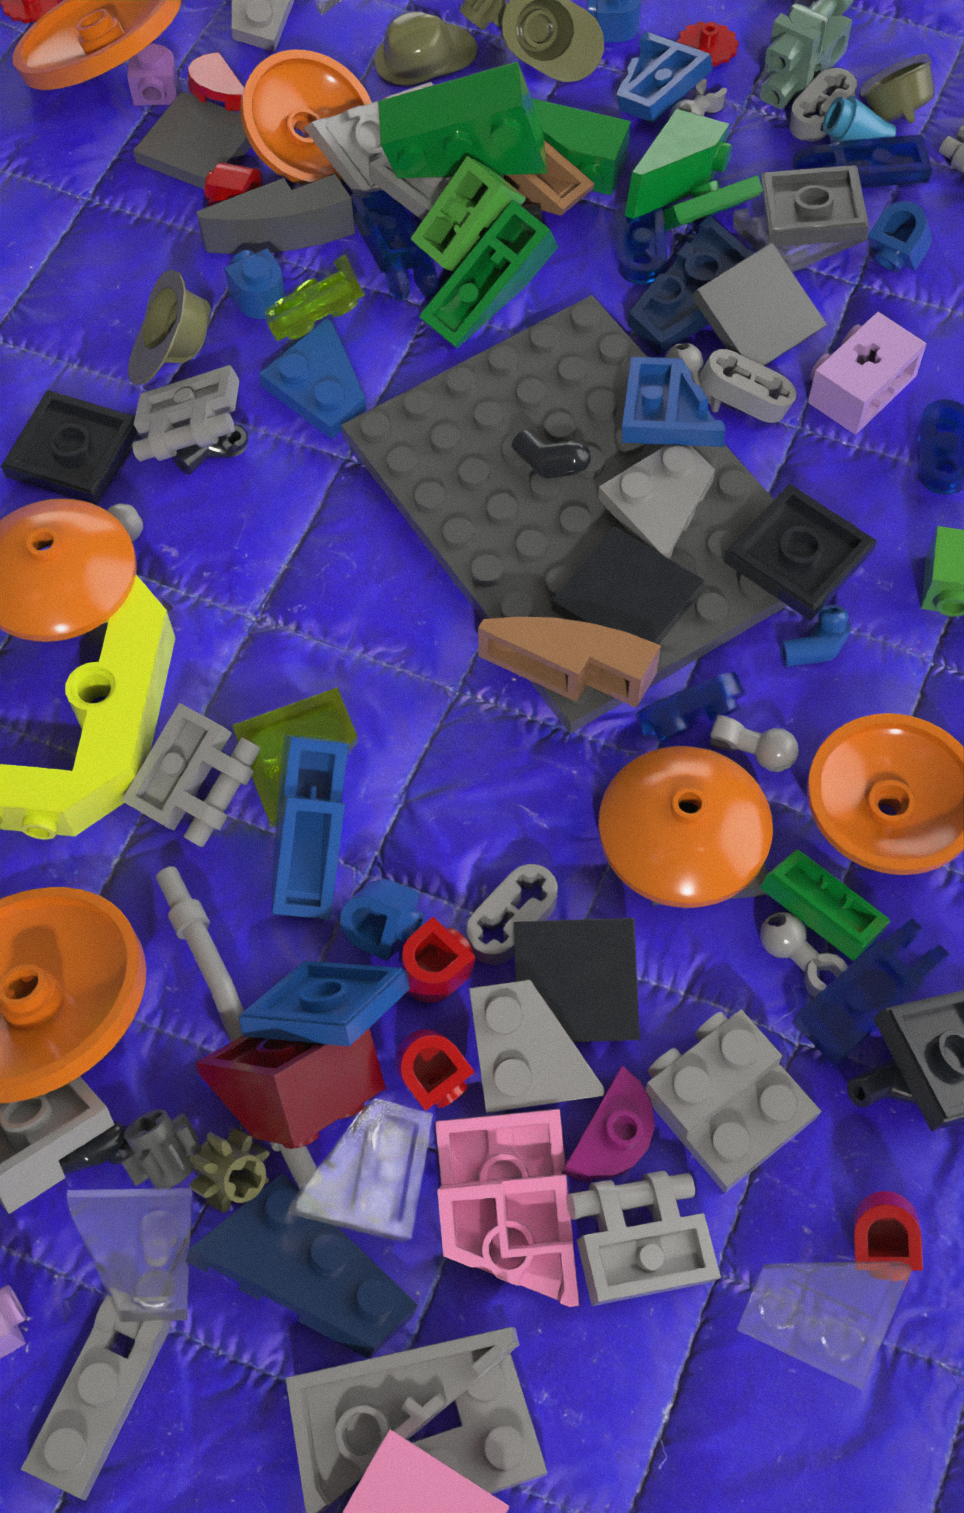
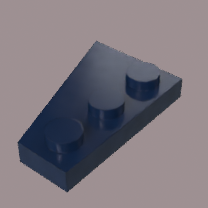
M283 1173L262 1189L255 1198L246 1202L192 1246L186 1259L187 1263L204 1272H207L209 1267L239 1282L238 1290L259 1301L262 1296H265L297 1313L298 1322L368 1359L413 1318L418 1308V1305Z

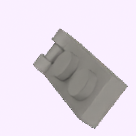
M116 1292L109 1293L100 1306L94 1327L21 1470L85 1501L168 1335L172 1321L170 1317L155 1310H151L147 1315L132 1308L131 1299ZM119 1333L135 1339L134 1347L128 1359L111 1351Z

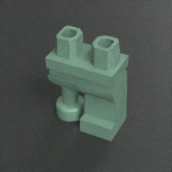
M816 0L809 7L796 3L791 6L789 17L781 13L774 20L770 46L766 50L765 63L767 64L765 82L761 85L760 99L778 109H783L790 100L795 101L818 74L832 68L846 53L852 19L842 14L847 11L854 0Z

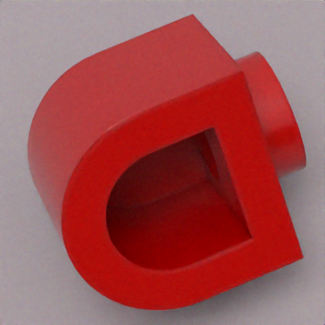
M222 162L218 163L214 171H209L206 176L204 192L206 199L209 200L207 207L263 186L260 171L255 168Z
M431 917L407 939L403 947L400 968L407 971L410 985L407 993L411 997L426 1003L439 1002L449 997L471 977L476 956L473 954L467 939L459 931L451 927L446 929L434 917Z
M421 1029L410 1033L401 1041L396 1050V1071L425 1111L434 1104L438 1108H443L455 1101L468 1087L465 1080L475 1073L459 1049L448 1038L434 1030Z
M889 1191L876 1192L863 1199L854 1215L856 1270H869L871 1276L880 1279H901L909 1275V1270L923 1271L922 1236L918 1214L914 1206L905 1197Z

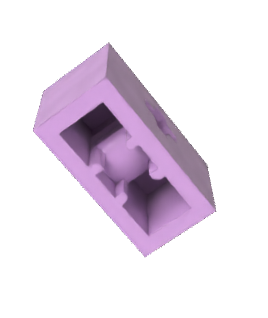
M877 312L863 326L855 325L845 336L841 347L832 355L826 353L816 362L810 373V379L813 383L808 403L856 435L917 376L927 343Z

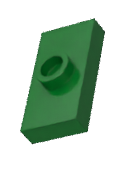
M756 175L720 188L718 180L692 189L691 195L693 199L674 205L657 214L662 231L665 230L667 232L708 215L740 205L761 195L760 192L763 189L759 176Z
M798 849L793 851L770 871L760 886V889L854 962L883 934L891 921Z

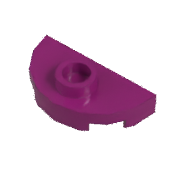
M623 1065L616 1073L605 1096H603L561 1171L562 1174L582 1182H592L594 1179H611L617 1175L628 1173L649 1149L655 1128L652 1102L641 1081Z

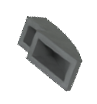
M336 174L291 190L285 179L282 178L196 211L203 247L208 253L238 254L244 250L258 253L268 248L270 253L291 251L328 243L355 234L352 199Z

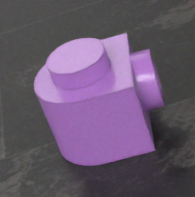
M150 43L142 51L129 59L127 79L134 106L171 105L180 94V84L173 53L162 45Z

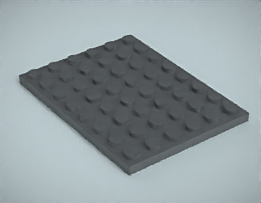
M592 295L341 425L343 439L482 620L505 617L565 619L551 610L552 599L614 527L632 536L598 500L599 486L665 446V444L622 443V422L631 357L647 356ZM530 429L545 444L574 441L586 445L590 450L591 462L584 471L578 474L546 479L528 465L512 449L511 444L519 432ZM725 444L724 447L692 446L715 469L714 478L703 501L698 502L694 517L687 530L682 531L676 542L670 560L704 579L703 591L659 644L661 648L657 674L649 687L788 606L723 562L725 551L774 501L770 494ZM530 681L569 734L624 703L588 685L578 701L575 702Z

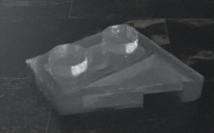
M190 1188L67 1190L68 1211L120 1322L188 1320L190 1264L186 1262L191 1248L193 1203L192 1190Z
M902 1261L763 1264L739 1320L737 1330L862 1390L911 1274V1266Z

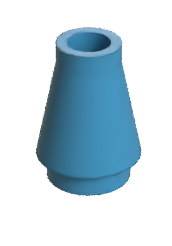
M854 96L846 99L837 97L826 112L823 121V132L830 136L833 143L872 148L885 152L895 138L896 126L885 121Z

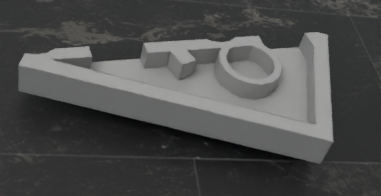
M509 1327L287 1377L286 1384L306 1513L323 1512L359 1482L390 1429L408 1440L517 1348L519 1341L516 1328Z

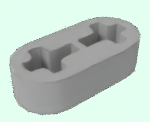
M841 68L826 69L818 74L792 105L789 119V130L792 135L800 140L811 142L821 140L827 136L823 132V121L826 112L837 97L845 99L850 96L855 97L857 80L854 75Z
M727 349L714 351L700 373L699 380L701 386L708 394L768 423L781 421L796 400L795 387L786 377Z
M536 864L519 866L506 877L472 914L468 921L466 932L467 941L471 945L477 960L491 965L505 963L515 955L514 922L546 921L552 915L556 908L558 885L555 876L547 868ZM536 885L541 886V902L531 898L519 910L516 908L521 901V886L530 890L535 888ZM506 918L509 920L504 927V943L501 944L495 939L487 945L482 943V928L484 926L493 931Z

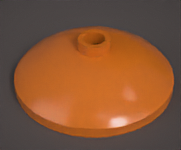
M294 49L273 54L257 65L243 89L240 111L244 132L250 145L259 158L274 172L300 185H307L333 174H336L340 182L344 183L343 179L304 127L313 121L341 114L360 105L371 104L372 101L360 81L345 66L321 53ZM294 129L303 131L306 138L298 135Z
M75 499L43 500L23 506L0 520V629L21 639L51 642L85 634L112 617L123 605L132 589L137 565L131 538L120 521L97 505ZM51 546L50 548H48V549H46V550H41L42 548Z
M883 713L854 719L836 729L822 743L809 771L807 797L810 811L817 827L838 852L851 861L874 871L895 875H912L940 868L954 860L964 851V747L952 735L933 723L917 717ZM889 805L895 809L897 814L887 815L879 809V806Z
M666 747L650 751L632 760L610 782L603 796L599 811L598 829L601 847L615 874L641 896L672 907L698 908L710 906L730 899L740 893L761 871L767 859L773 837L770 806L755 779L744 768L728 757L698 747ZM687 802L692 803L698 807L699 811L691 814L685 813L680 809L679 805Z

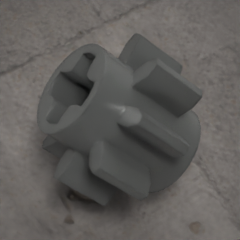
M158 1109L140 1116L127 1127L124 1132V1138L128 1144L118 1150L123 1157L120 1162L135 1186L149 1179L155 1189L164 1190L179 1184L194 1170L193 1163L189 1161V1158L201 1151V1147L197 1141L198 1136L184 1113L171 1121L165 1110Z

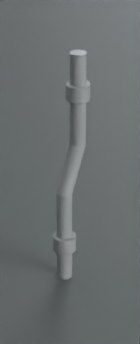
M166 867L158 872L156 880L171 908L168 918L177 937L186 939L211 991L231 1043L243 1036L239 1016L244 1011L233 981L207 930L210 921L200 901L191 898L177 868ZM270 1142L274 1151H281L299 1190H307L321 1181V1175L306 1146L289 1149L285 1148L282 1144Z

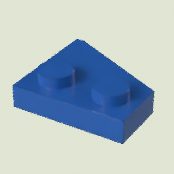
M645 32L639 40L641 46L639 57L631 59L627 68L628 76L622 80L616 95L621 111L653 123L713 70L711 54Z
M327 318L259 373L261 386L330 439H333L342 431V424L367 410L366 397L333 323Z
M631 357L622 422V443L724 447L725 425L722 420L715 421L708 410V398L701 387L692 381V373L683 359Z

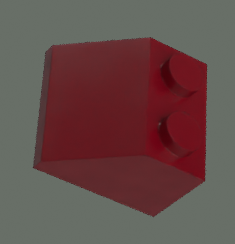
M367 1029L350 1047L241 1036L195 1062L199 1075L254 1139L282 1144L285 1148L289 1149L311 1144L318 1139L319 1131L338 1119L351 1117L359 1113L365 1107L364 1102L386 1089L370 1029Z

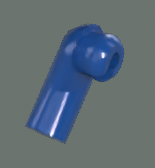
M839 605L825 606L818 614L820 622L816 624L809 637L782 640L780 643V653L784 667L827 662L834 659L850 636L851 624L847 622L849 618L847 610Z

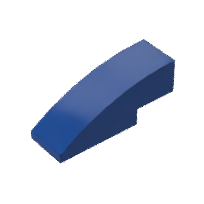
M285 734L274 844L272 914L331 919L345 803L341 800L348 744L343 741Z

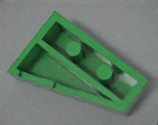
M518 61L378 101L381 147L396 178L453 177L467 156L494 170L498 175L548 174L543 129Z

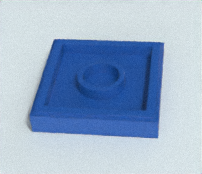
M303 961L242 1012L239 1016L242 1035L246 1037L350 1047L410 989L406 969L396 967Z

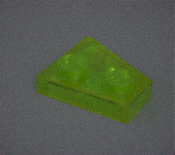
M347 254L333 262L338 272L319 282L315 278L308 279L292 293L265 310L267 324L277 342L287 336L290 340L304 336L314 328L315 321L329 314L333 317L341 316L354 309L358 304L357 299L365 296Z
M338 687L232 725L238 743L242 737L261 748L250 767L255 771L251 778L270 828L276 827L285 734L343 741L348 744L347 754L358 744V736Z

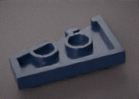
M708 215L701 223L699 233L691 243L686 242L678 251L676 261L669 270L656 278L629 311L628 326L660 356L671 347L710 324L691 297L698 288L753 254Z

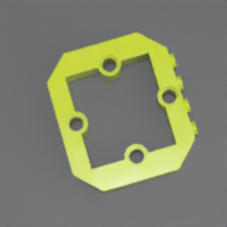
M137 575L123 605L112 617L104 622L108 623L99 662H90L77 667L69 675L65 683V694L82 728L73 771L0 764V829L22 831L30 837L44 840L53 839L56 835L77 836L124 804L121 801L151 751L176 639L167 610ZM100 696H107L104 700L98 703H91L94 699Z

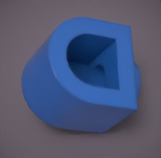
M588 0L587 11L598 21L603 32L604 42H625L638 34L642 0Z
M902 201L890 205L881 213L869 232L868 239L874 253H876L874 259L881 266L893 272H899L902 266L915 271L930 248L932 234L922 208L915 203Z
M268 248L258 253H254L251 250L241 251L234 256L229 266L224 267L229 294L246 316L254 319H267L277 315L284 308L286 295L281 267Z
M378 879L372 881L351 898L342 909L340 922L346 938L355 947L388 961L424 923L425 914L416 910L420 893L391 880Z

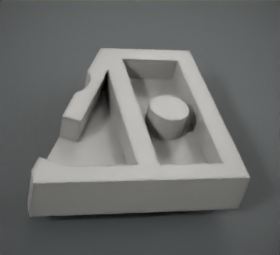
M665 445L599 486L598 500L635 539L671 559L676 542L682 531L687 530L694 517L698 502L703 501L713 482L715 469L692 446Z
M531 980L469 988L486 1112L605 1096L603 1085Z

